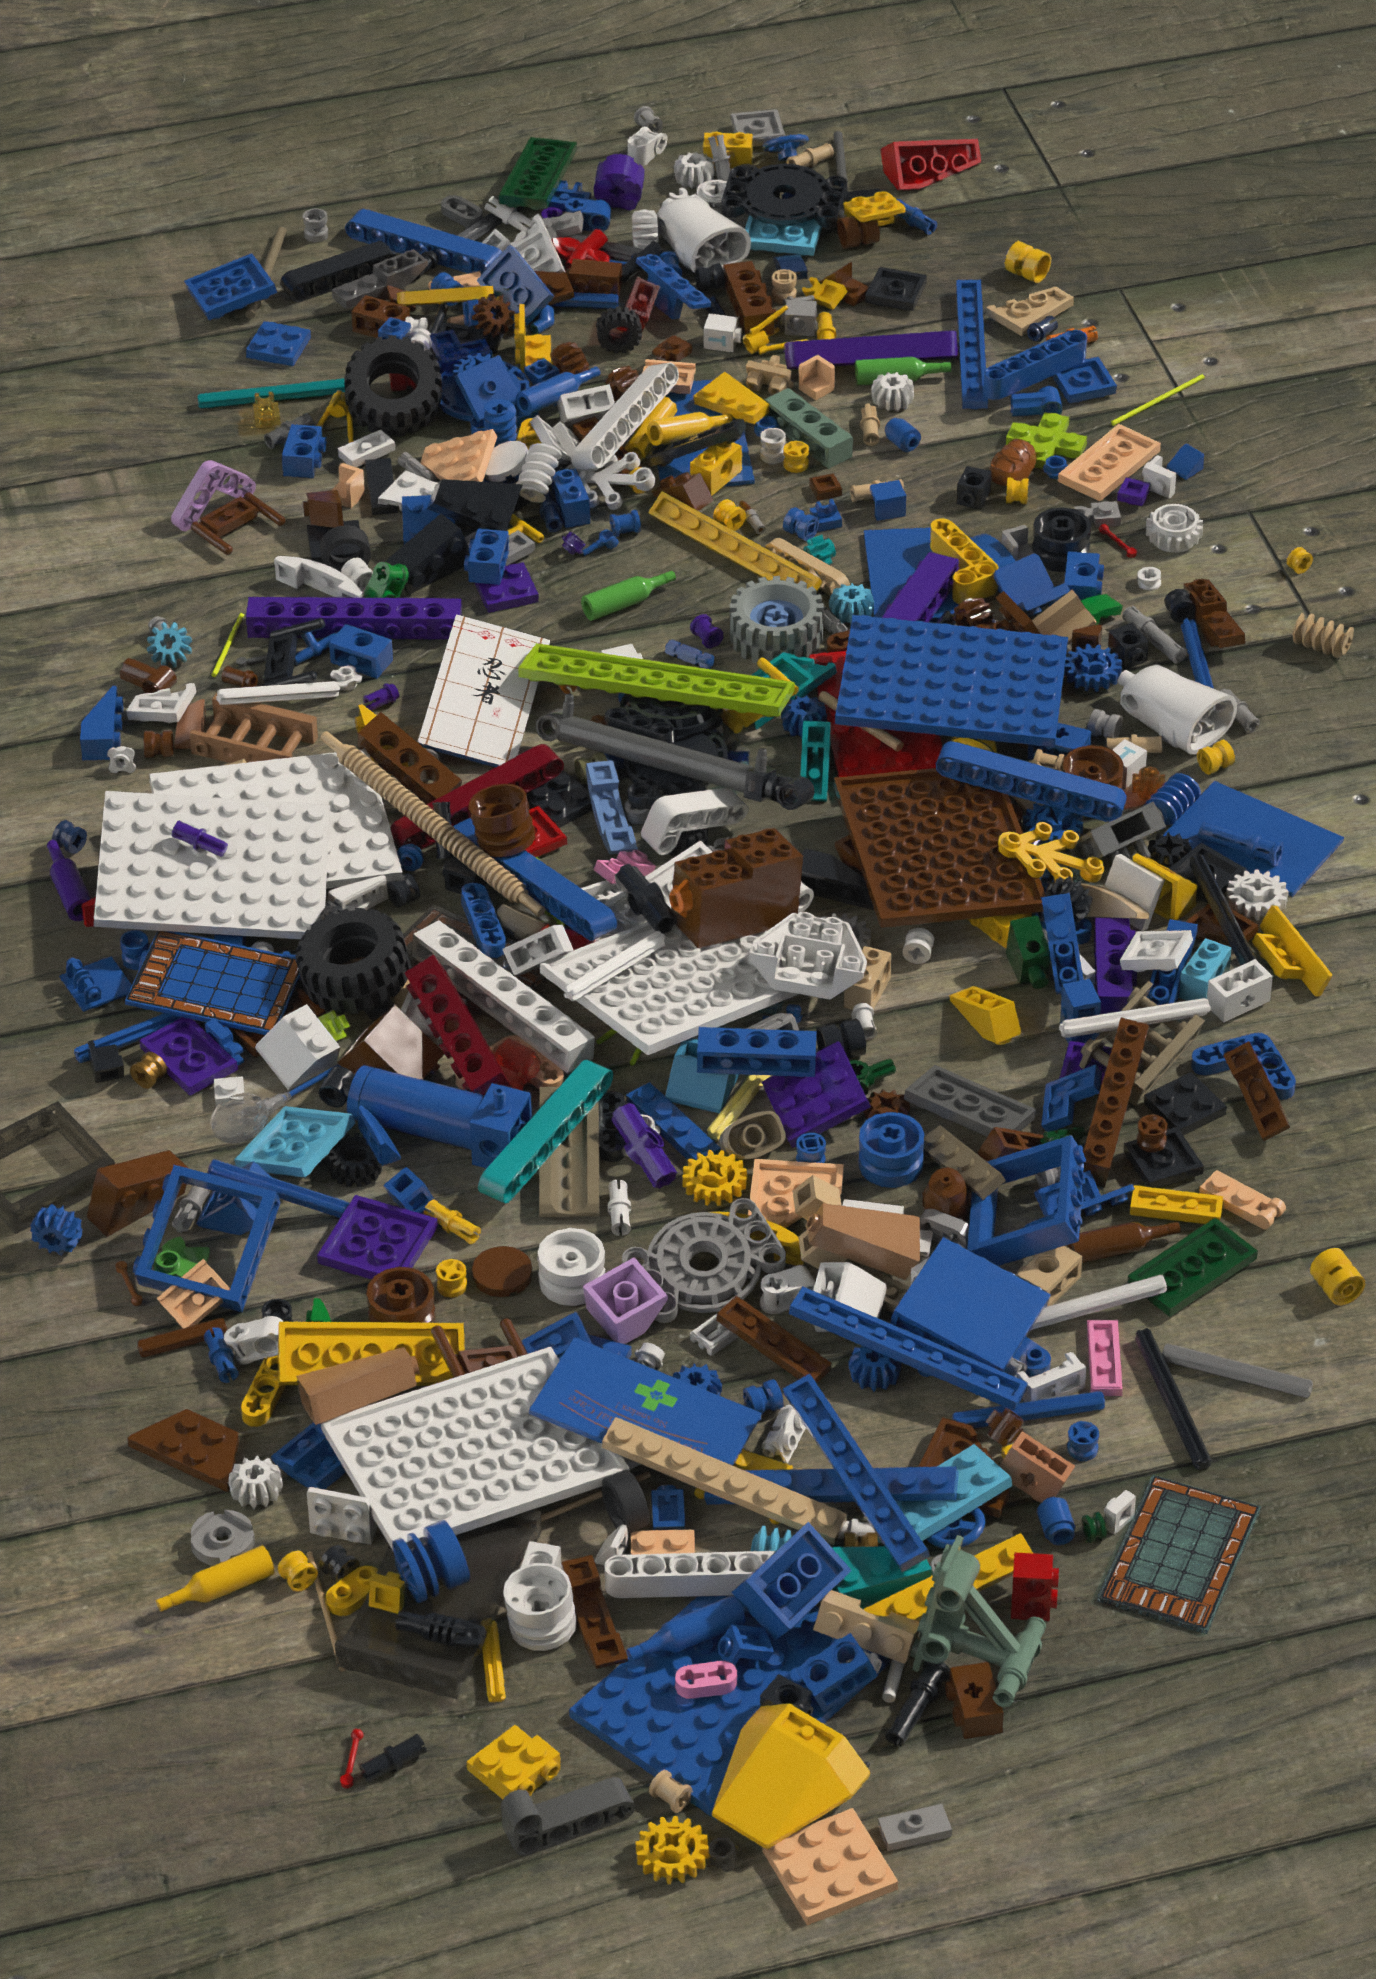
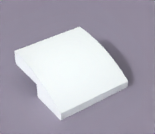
M536 415L530 423L542 444L556 447L561 451L564 458L571 461L572 452L580 443L574 432L561 421L552 428Z

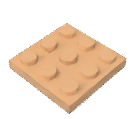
M853 1808L807 1825L769 1849L762 1847L764 1855L806 1925L898 1890L897 1878Z

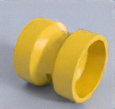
M1220 740L1215 742L1212 747L1206 746L1197 751V761L1202 771L1210 775L1217 772L1219 767L1226 768L1233 765L1235 754L1231 745L1226 740Z

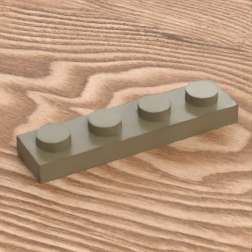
M941 1125L928 1133L924 1138V1153L941 1167L957 1170L964 1178L967 1187L982 1200L1006 1181L998 1170Z

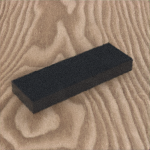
M391 458L365 460L372 515L398 513V506L378 504V498L394 483Z

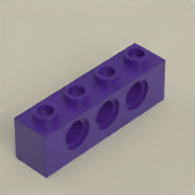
M1095 918V987L1101 1001L1100 1015L1120 1012L1129 1003L1127 999L1134 990L1132 986H1137V972L1122 970L1120 963L1121 957L1135 935V930H1130V918Z

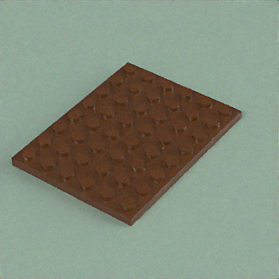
M936 768L834 778L833 787L880 928L1043 912L1041 897H1046L1040 878L1030 876L1027 868L1017 857L1008 858L1002 855L998 849V839L1002 833L1015 832L1019 835L1023 834L1008 794L944 777L937 772Z

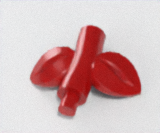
M595 229L582 242L568 237L551 239L558 256L566 261L565 272L567 268H571L573 259L610 261L609 255L599 250L608 241L607 236L599 229Z

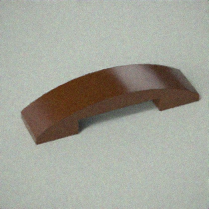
M1248 1041L1224 1054V1058L1241 1089L1263 1141L1289 1129L1290 1125L1286 1114L1251 1043Z
M588 1555L562 1561L561 1568L568 1575L571 1583L577 1625L593 1665L596 1669L628 1662L620 1634L615 1630L601 1590V1579L593 1556Z

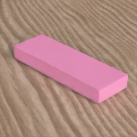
M1087 1320L1091 1392L1101 1391L1104 1396H1122L1118 1320Z

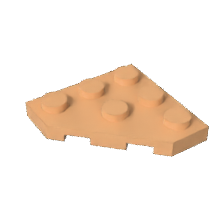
M493 429L477 431L472 435L461 438L455 437L450 441L439 444H430L425 447L420 463L427 470L435 474L439 480L483 482L497 435Z
M754 1159L750 1200L757 1205L766 1220L786 1228L803 1218L795 1214L792 1191L814 1175L837 1187L841 1195L844 1164Z

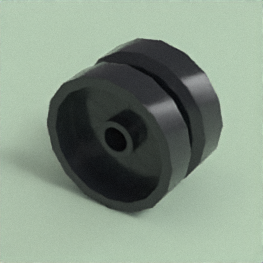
M1064 507L1051 508L1041 512L1035 518L1032 550L1035 554L1039 555L1045 569L1055 572H1066L1068 552L1090 553L1091 523L1089 518L1082 512Z

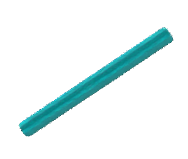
M344 378L202 393L198 394L197 398L199 408L204 409L333 395L338 390L345 393Z

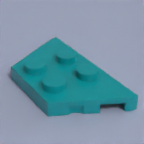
M784 652L770 661L789 680L795 682V685L799 688L798 693L791 696L789 700H794L795 696L804 697L837 673L836 665L828 662L827 666L815 664L812 658L796 657L793 654ZM761 669L751 674V676L771 678ZM761 717L753 723L754 728H760L774 717Z

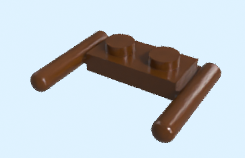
M247 492L244 497L240 496L200 518V522H193L190 528L222 553L230 555L233 552V547L220 537L257 517L258 512L278 526L284 525L286 519L256 496Z
M508 1318L501 1320L500 1327L510 1346L459 1351L458 1354L454 1353L441 1326L436 1325L431 1329V1334L453 1378L527 1354L511 1320Z

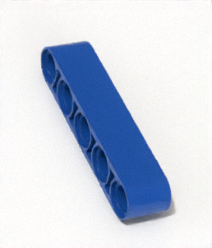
M1070 330L988 367L984 371L985 397L991 400L1003 399L1082 363L1086 359L1087 334L1081 330Z

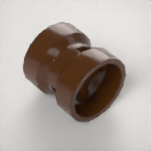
M163 730L161 734L154 731H144L145 758H154L159 754L164 758L173 757L172 730Z

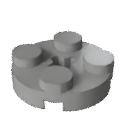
M224 1510L225 1514L214 1515L213 1511L201 1516L191 1528L192 1553L200 1561L213 1566L253 1549L255 1545L254 1532L250 1520L245 1515L233 1510ZM226 1535L228 1536V1539L225 1541H218L216 1538L217 1536L221 1538Z

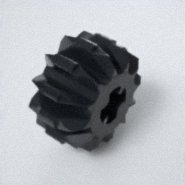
M1071 875L1065 880L1059 877L1045 890L1046 897L1070 893L1075 925L1088 915L1093 900L1088 895L1090 888H1083L1081 880L1074 882Z

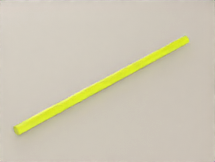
M1201 374L1111 421V424L1114 426L1203 380L1205 376Z

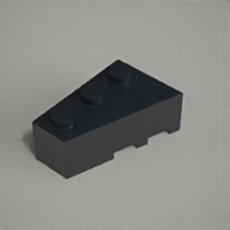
M439 514L385 562L393 566L395 564H403L407 567L409 577L403 590L410 595L464 567L465 556L470 555L469 546L461 528L443 514Z

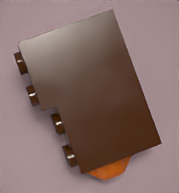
M767 828L759 832L739 835L738 837L725 840L724 850H716L709 854L688 857L687 859L674 862L673 889L670 892L669 899L671 910L677 916V924L675 925L697 948L768 931L790 914H798L803 855L775 828Z

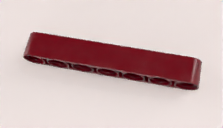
M539 744L426 805L433 809L432 803L450 802L451 825L453 826L471 817L469 801L480 790L492 785L514 784L521 787L525 793H528L556 778L562 772L564 763L548 745ZM406 816L398 819L390 826L394 844L398 849L406 844H414L422 850L436 842Z

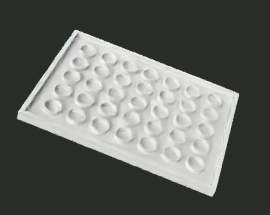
M360 749L362 753H364L367 757L370 758V755L367 753L365 749ZM336 752L149 774L152 794L330 805L326 889L345 886L381 875L386 877V881L401 879L402 869L382 797L342 765Z
M105 791L94 927L301 939L306 930H311L312 924L317 921L325 907L330 805ZM180 820L194 828L206 829L207 834L228 844L226 853L220 857L202 848L198 850L193 849L192 845L171 836L174 825Z
M648 922L540 963V973L565 992V986L655 932V930ZM674 925L670 932L664 934L665 945L576 1001L645 1054L650 1055L697 1036L699 1027L717 1028L798 994L774 990L748 958L753 941L767 931L697 948Z
M551 1347L365 1406L321 1423L322 1432L361 1497L370 1499L371 1515L392 1550V1542L398 1538H402L408 1545L407 1534L414 1533L422 1544L425 1543L423 1528L442 1519L446 1520L454 1534L458 1535L601 1487L603 1478L624 1470L629 1471V1467L623 1457L602 1448L601 1443L528 1414L530 1406L534 1403L560 1361Z

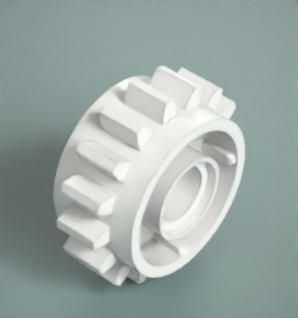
M1163 505L1154 512H1151L1150 518L1146 519V536H1149V541L1153 542L1157 548L1163 551L1183 552L1192 548L1194 544H1198L1199 539L1202 538L1203 520H1199V514H1196L1194 510L1185 505Z

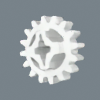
M1246 870L1243 877L1236 874L1234 881L1228 882L1226 900L1230 908H1235V911L1239 914L1244 913L1246 918L1253 916L1256 921H1259L1260 917H1265L1271 905L1278 906L1280 910L1286 909V902H1288L1286 883H1279V876L1271 878L1269 871L1263 875L1260 874L1259 870H1255L1254 874H1250Z

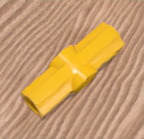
M664 397L635 430V433L626 444L625 450L628 453L635 452L640 461L646 457L654 446L650 443L647 436L649 422L673 417L677 412L676 403H673L670 398Z

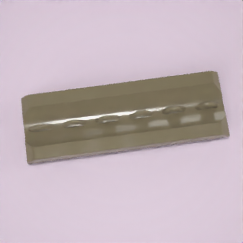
M540 1087V1108L559 1087ZM599 1101L539 1168V1217L600 1216Z

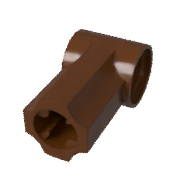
M127 658L120 670V679L141 687L144 693H154L167 688L171 689L177 683L174 671L165 665H160L156 669L135 659Z

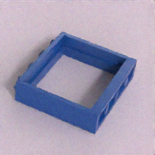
M1071 1135L987 1161L1002 1174L1006 1180L1003 1184L1061 1166L1058 1217L994 1237L998 1188L984 1200L972 1192L968 1251L986 1258L996 1266H1000L1079 1241L1080 1225H1082L1081 1206L1084 1204L1082 1185L1085 1183L1083 1169L1086 1158L1084 1157L1083 1147L1081 1145L1078 1146Z
M174 1165L171 1174L165 1176L162 1188L164 1194L161 1201H157L154 1206V1222L151 1229L147 1228L143 1237V1246L145 1247L142 1255L137 1256L135 1259L133 1273H135V1277L141 1286L165 1292L170 1286L174 1285L180 1289L193 1290L195 1293H201L204 1296L219 1297L222 1299L220 1307L243 1312L281 1204L278 1193ZM182 1183L260 1203L230 1291L151 1270Z

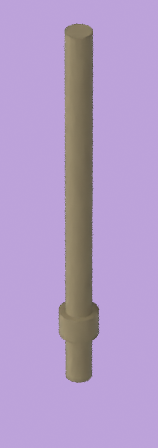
M284 227L277 229L263 266L269 277L287 233ZM263 300L248 304L245 316L253 319Z

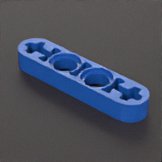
M478 883L464 885L461 888V904L479 950L490 958L502 956L504 954L503 948H505L506 938L487 889Z

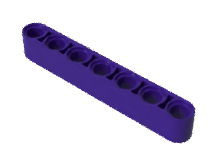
M956 331L784 343L785 365H787V369H799L801 363L816 355L824 358L834 366L855 365L856 360L916 357L919 360H934L958 357Z

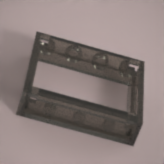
M58 1101L0 1130V1160L58 1131L89 1165L12 1204L0 1192V1218L15 1234L31 1227L33 1218H35L37 1212L42 1207L48 1208L53 1204L57 1209L62 1206L66 1209L91 1196L97 1169L115 1164V1161Z

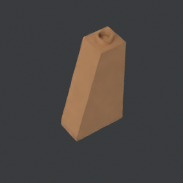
M823 1203L818 1211L812 1213L808 1218L806 1229L809 1231L810 1245L904 1280L911 1274V1268L920 1263V1217Z
M403 1347L298 1375L296 1378L302 1405L314 1424L317 1425L417 1386L415 1375L419 1374V1368L415 1356H410Z

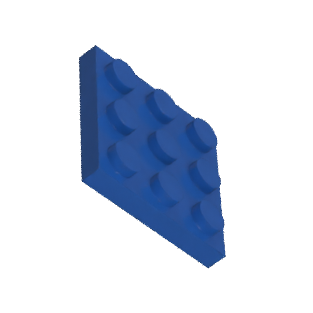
M252 253L184 280L187 290L208 320L221 318L228 312L243 309L250 303L265 300L270 295L277 293L275 284Z

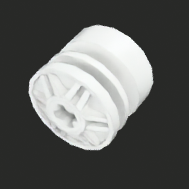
M548 1563L526 1565L510 1575L505 1582L503 1595L513 1639L522 1647L539 1651L557 1648L568 1641L575 1632L577 1623L572 1588L568 1575L559 1567Z

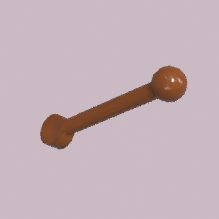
M125 1261L117 1262L115 1264L116 1272L122 1274L132 1296L131 1303L134 1306L141 1305L143 1298L137 1294L127 1273V1263Z

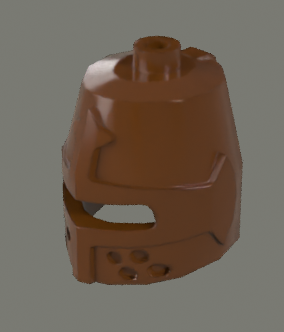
M949 1167L937 1170L931 1176L924 1192H922L924 1211L926 1209H935L964 1222L967 1221L971 1211L972 1194L962 1175L957 1170Z

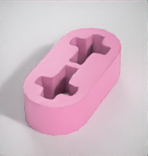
M727 1661L687 1665L681 1667L675 1674V1689L681 1697L686 1699L727 1694L732 1692L737 1686V1670L732 1663ZM724 1675L726 1680H721L719 1676ZM686 1680H692L693 1684H688Z

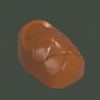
M1018 438L1005 445L991 461L989 471H992L991 480L996 484L1007 486L1008 477L1014 478L1017 481L1028 478L1037 460L1033 445Z

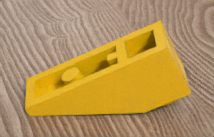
M971 986L949 995L953 1005L982 1038L997 1045L1011 1042L1012 1037L1022 1034L1014 1001L976 986Z

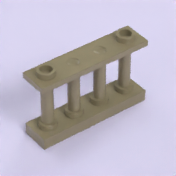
M1148 981L1141 989L1136 987L1127 999L1129 1003L1121 1011L1138 1009L1139 1007L1158 1006L1147 998L1153 984ZM1195 1014L1188 1023L1179 1020L1162 1022L1175 1031L1174 1035L1176 1037L1173 1040L1170 1038L1165 1039L1150 1027L1148 1028L1146 1039L1160 1049V1055L1158 1057L1155 1055L1150 1056L1142 1051L1139 1063L1144 1065L1143 1069L1145 1071L1143 1074L1136 1073L1129 1098L1130 1103L1136 1106L1144 1098V1095L1152 1089L1197 1038L1205 1020ZM1117 1030L1101 1032L1095 1040L1090 1038L1080 1052L1083 1054V1058L1079 1066L1084 1069L1094 1058L1107 1067L1110 1055L1104 1052L1102 1048L1108 1041L1114 1043Z

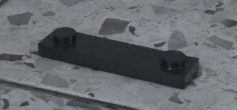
M740 418L652 449L646 461L649 468L655 465L663 467L673 462V459L725 441L728 444L733 443L741 438V434L747 426L744 420Z

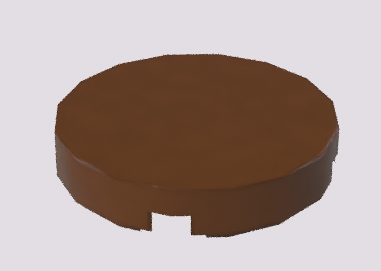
M499 1246L489 1248L476 1257L472 1266V1277L476 1287L481 1292L495 1297H508L510 1293L517 1291V1294L524 1291L531 1283L533 1276L530 1258L523 1251L514 1247Z

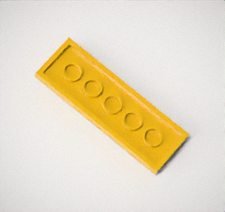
M279 1322V1385H298L296 1378L298 1375L403 1347L410 1356H415L419 1368V1374L415 1375L417 1386H430L452 1379L453 1377L431 1334V1329L436 1325L441 1326L454 1353L458 1354L459 1351L465 1350L464 1323Z

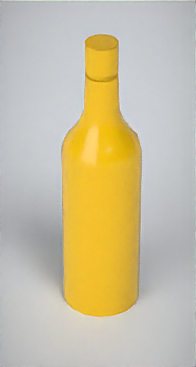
M695 412L653 420L647 426V436L653 445H664L732 422L733 417L731 414L709 417L705 413Z
M263 1545L195 1573L184 1588L157 1599V1607L162 1612L187 1601L211 1602L274 1575L275 1570L272 1559Z

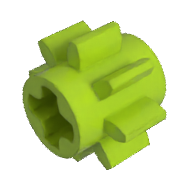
M333 1010L318 1017L335 1041L346 1037L344 1029L350 1027L344 1014L337 1017Z

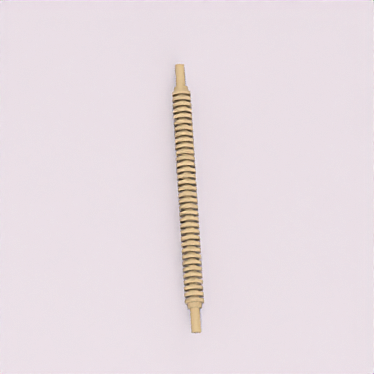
M328 731L321 735V741L337 753L339 762L457 857L458 860L467 865L468 868L510 902L523 904L537 917L544 914L545 908L528 895V890L523 882L465 837L464 834L460 833L459 830L455 829L454 826L450 825L449 822L445 821L443 817L396 781L395 778L391 777L390 774L386 773L385 770L381 769L379 765L354 745L341 743Z

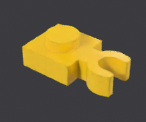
M815 277L809 278L812 285L811 288L802 287L805 296L813 295L815 298L813 301H817L818 305L832 310L848 292L842 284L825 279L820 284Z

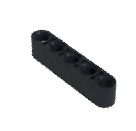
M377 241L288 271L281 277L280 287L294 302H302L332 292V289L345 283H350L366 275L373 274V265L397 255L386 243Z

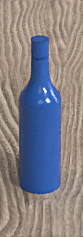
M595 366L578 374L563 372L518 392L516 395L517 406L521 413L529 416L557 403L560 395L578 391L581 384L600 376V370Z
M733 1595L666 1622L654 1638L627 1649V1656L632 1662L657 1651L682 1652L725 1634L731 1624L745 1625L743 1609L737 1598Z

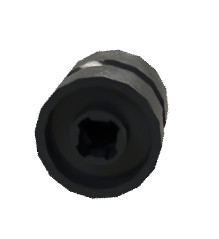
M858 1019L843 1021L838 1028L834 1024L816 1028L818 1051L839 1041L848 1058L866 1054L865 1035Z

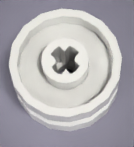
M568 1228L553 1232L540 1243L538 1250L539 1285L541 1292L549 1300L568 1306L586 1304L583 1285L605 1274V1250L602 1242L595 1234L583 1229Z

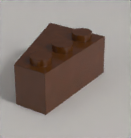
M170 1150L97 1169L87 1218L106 1237L116 1233L153 1212L156 1202L161 1201L164 1191L162 1188L165 1176L171 1174L174 1165L188 1167ZM182 1183L177 1198L185 1194L186 1183Z

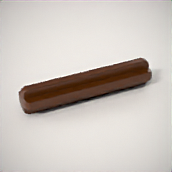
M219 1318L141 1339L137 1342V1348L140 1356L145 1358L204 1342V1334L207 1330H210L214 1338L215 1334L212 1329L214 1327L220 1328L225 1335L227 1326L224 1319Z

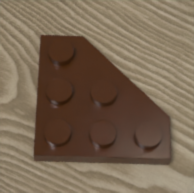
M942 1417L918 1467H937L974 1444L989 1458L992 1459L987 1449L981 1446L977 1439V1433L971 1425ZM1010 1488L978 1508L984 1514L1000 1518L1010 1497Z

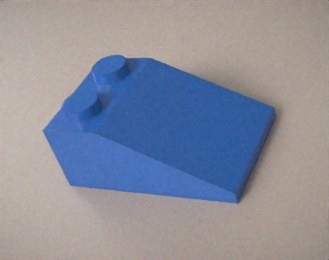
M807 1522L731 1593L775 1641L789 1631L852 1570L814 1527Z

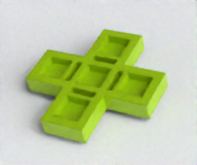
M1044 412L1038 427L1013 422L1006 436V445L1015 438L1027 441L1033 445L1036 452L1037 460L1034 467L1043 469L1046 459L1050 456L1059 455L1077 459L1085 450L1087 436L1066 432L1069 426L1068 416Z

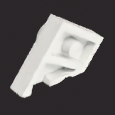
M186 684L184 691L171 693L170 688L154 693L136 695L126 711L128 720L179 722L196 694L195 684Z

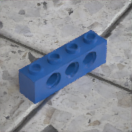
M699 1027L697 1073L815 1077L817 1031Z

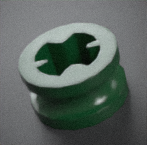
M1094 1512L1092 1517H1089V1515L1082 1516L1083 1532L1089 1543L1095 1542L1096 1538L1100 1540L1107 1538L1105 1522L1100 1512Z

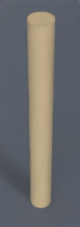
M822 691L818 699L836 711L838 699L826 691ZM860 727L897 752L903 748L904 743L883 729Z

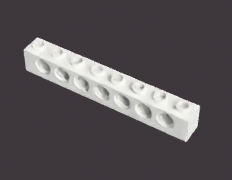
M438 920L413 934L412 956L422 962L434 954L460 993L566 1073L576 1069L583 1060L590 1061L593 1059L595 1037L589 1031L582 1028L569 1016L562 1013L549 1001L542 998L529 986H526L510 972L474 947L473 944L467 942L455 933L453 929Z

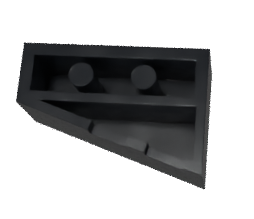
M442 479L435 485L427 509L443 514L475 529L507 531L523 484Z

